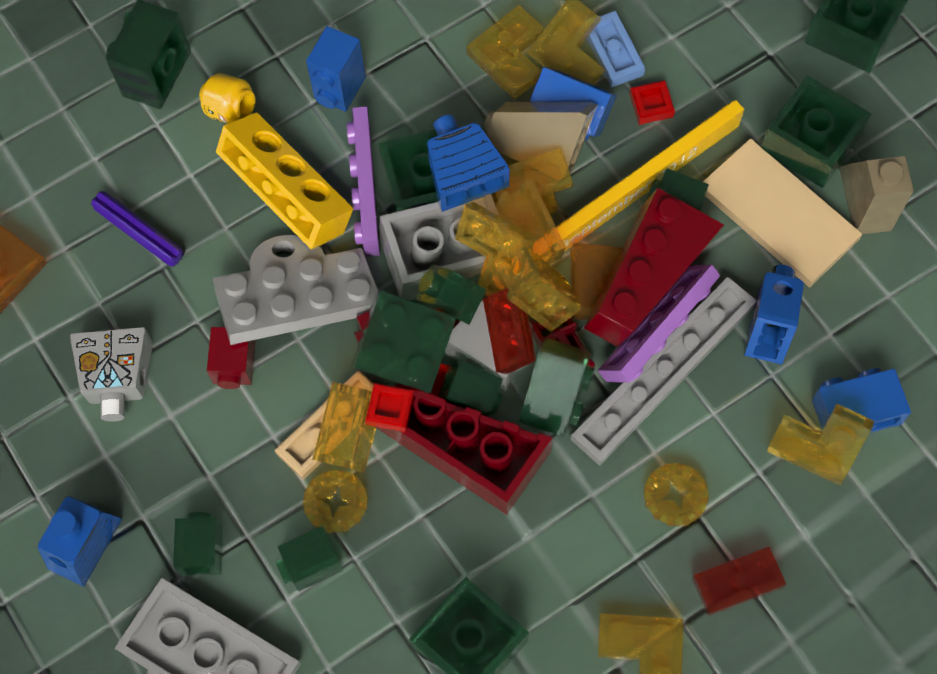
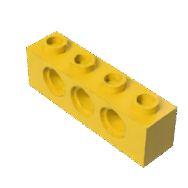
M257 112L223 126L216 153L311 250L344 234L353 208Z

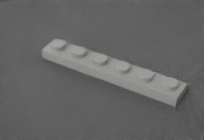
M727 277L689 315L687 321L670 334L666 339L665 347L654 354L643 366L642 374L631 382H623L571 435V441L600 466L755 307L757 300Z

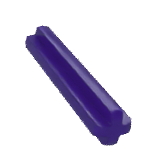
M101 191L92 199L91 205L96 212L167 265L174 267L182 260L184 252L180 246L107 192Z

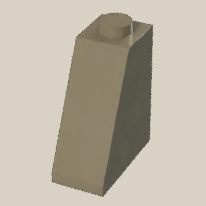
M505 102L496 111H490L484 122L483 130L487 132V137L499 153L563 181L574 170L598 104L593 102Z
M906 157L866 160L840 166L839 170L852 225L862 234L892 231L914 191Z

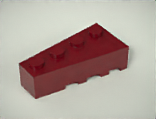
M657 188L641 207L584 329L618 347L638 327L721 230L724 224Z
M396 383L394 387L414 390L406 432L379 427L377 429L507 515L551 453L553 437L542 433L534 434L520 429L519 425L504 420L503 423L481 415V412L468 407L464 409L447 403L443 398Z

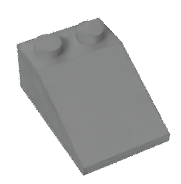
M491 194L444 212L441 211L439 202L380 216L379 239L401 303L443 291L513 258L512 249Z

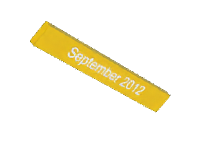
M737 100L730 102L503 264L502 283L511 291L739 127L744 108Z

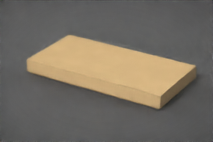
M751 138L699 186V191L783 265L793 268L795 275L809 288L851 249L862 236L859 230Z

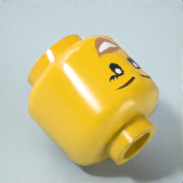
M216 73L209 77L200 89L199 97L202 110L211 119L229 124L251 115L254 110L255 95L250 84L242 78L224 73Z

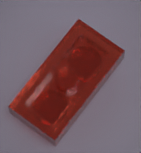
M511 285L483 299L496 372L507 375L537 361L523 288Z
M770 547L700 572L692 577L708 617L786 586V582Z

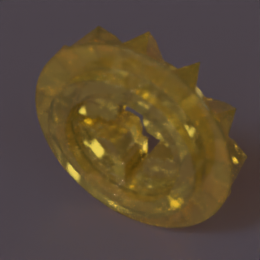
M680 463L665 464L654 470L646 481L644 487L645 506L652 513L655 520H660L669 527L688 526L700 518L706 509L709 498L707 484L703 477L690 466ZM670 481L678 492H688L681 500V510L679 505L676 506L674 500H663L670 492Z
M343 470L326 471L316 476L307 486L303 498L304 511L309 521L316 528L329 534L333 532H347L351 527L361 522L367 509V493L362 482L353 474ZM338 487H340L342 500L350 505L339 506L334 517H332L330 505L321 500L333 499Z

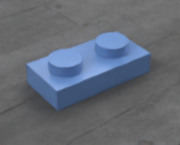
M616 11L583 22L582 31L611 88L644 76L645 66Z

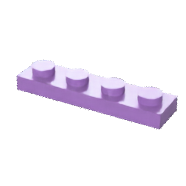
M367 106L352 108L353 122H347L349 145L355 144L356 155H349L351 177H358V188H352L354 211L360 210L361 221L354 222L356 244H363L365 257L380 256Z
M712 264L689 266L638 327L597 370L606 382H631L642 374L643 366L647 361L665 347L666 339L670 334L689 318L688 313L711 292L710 287L720 277Z

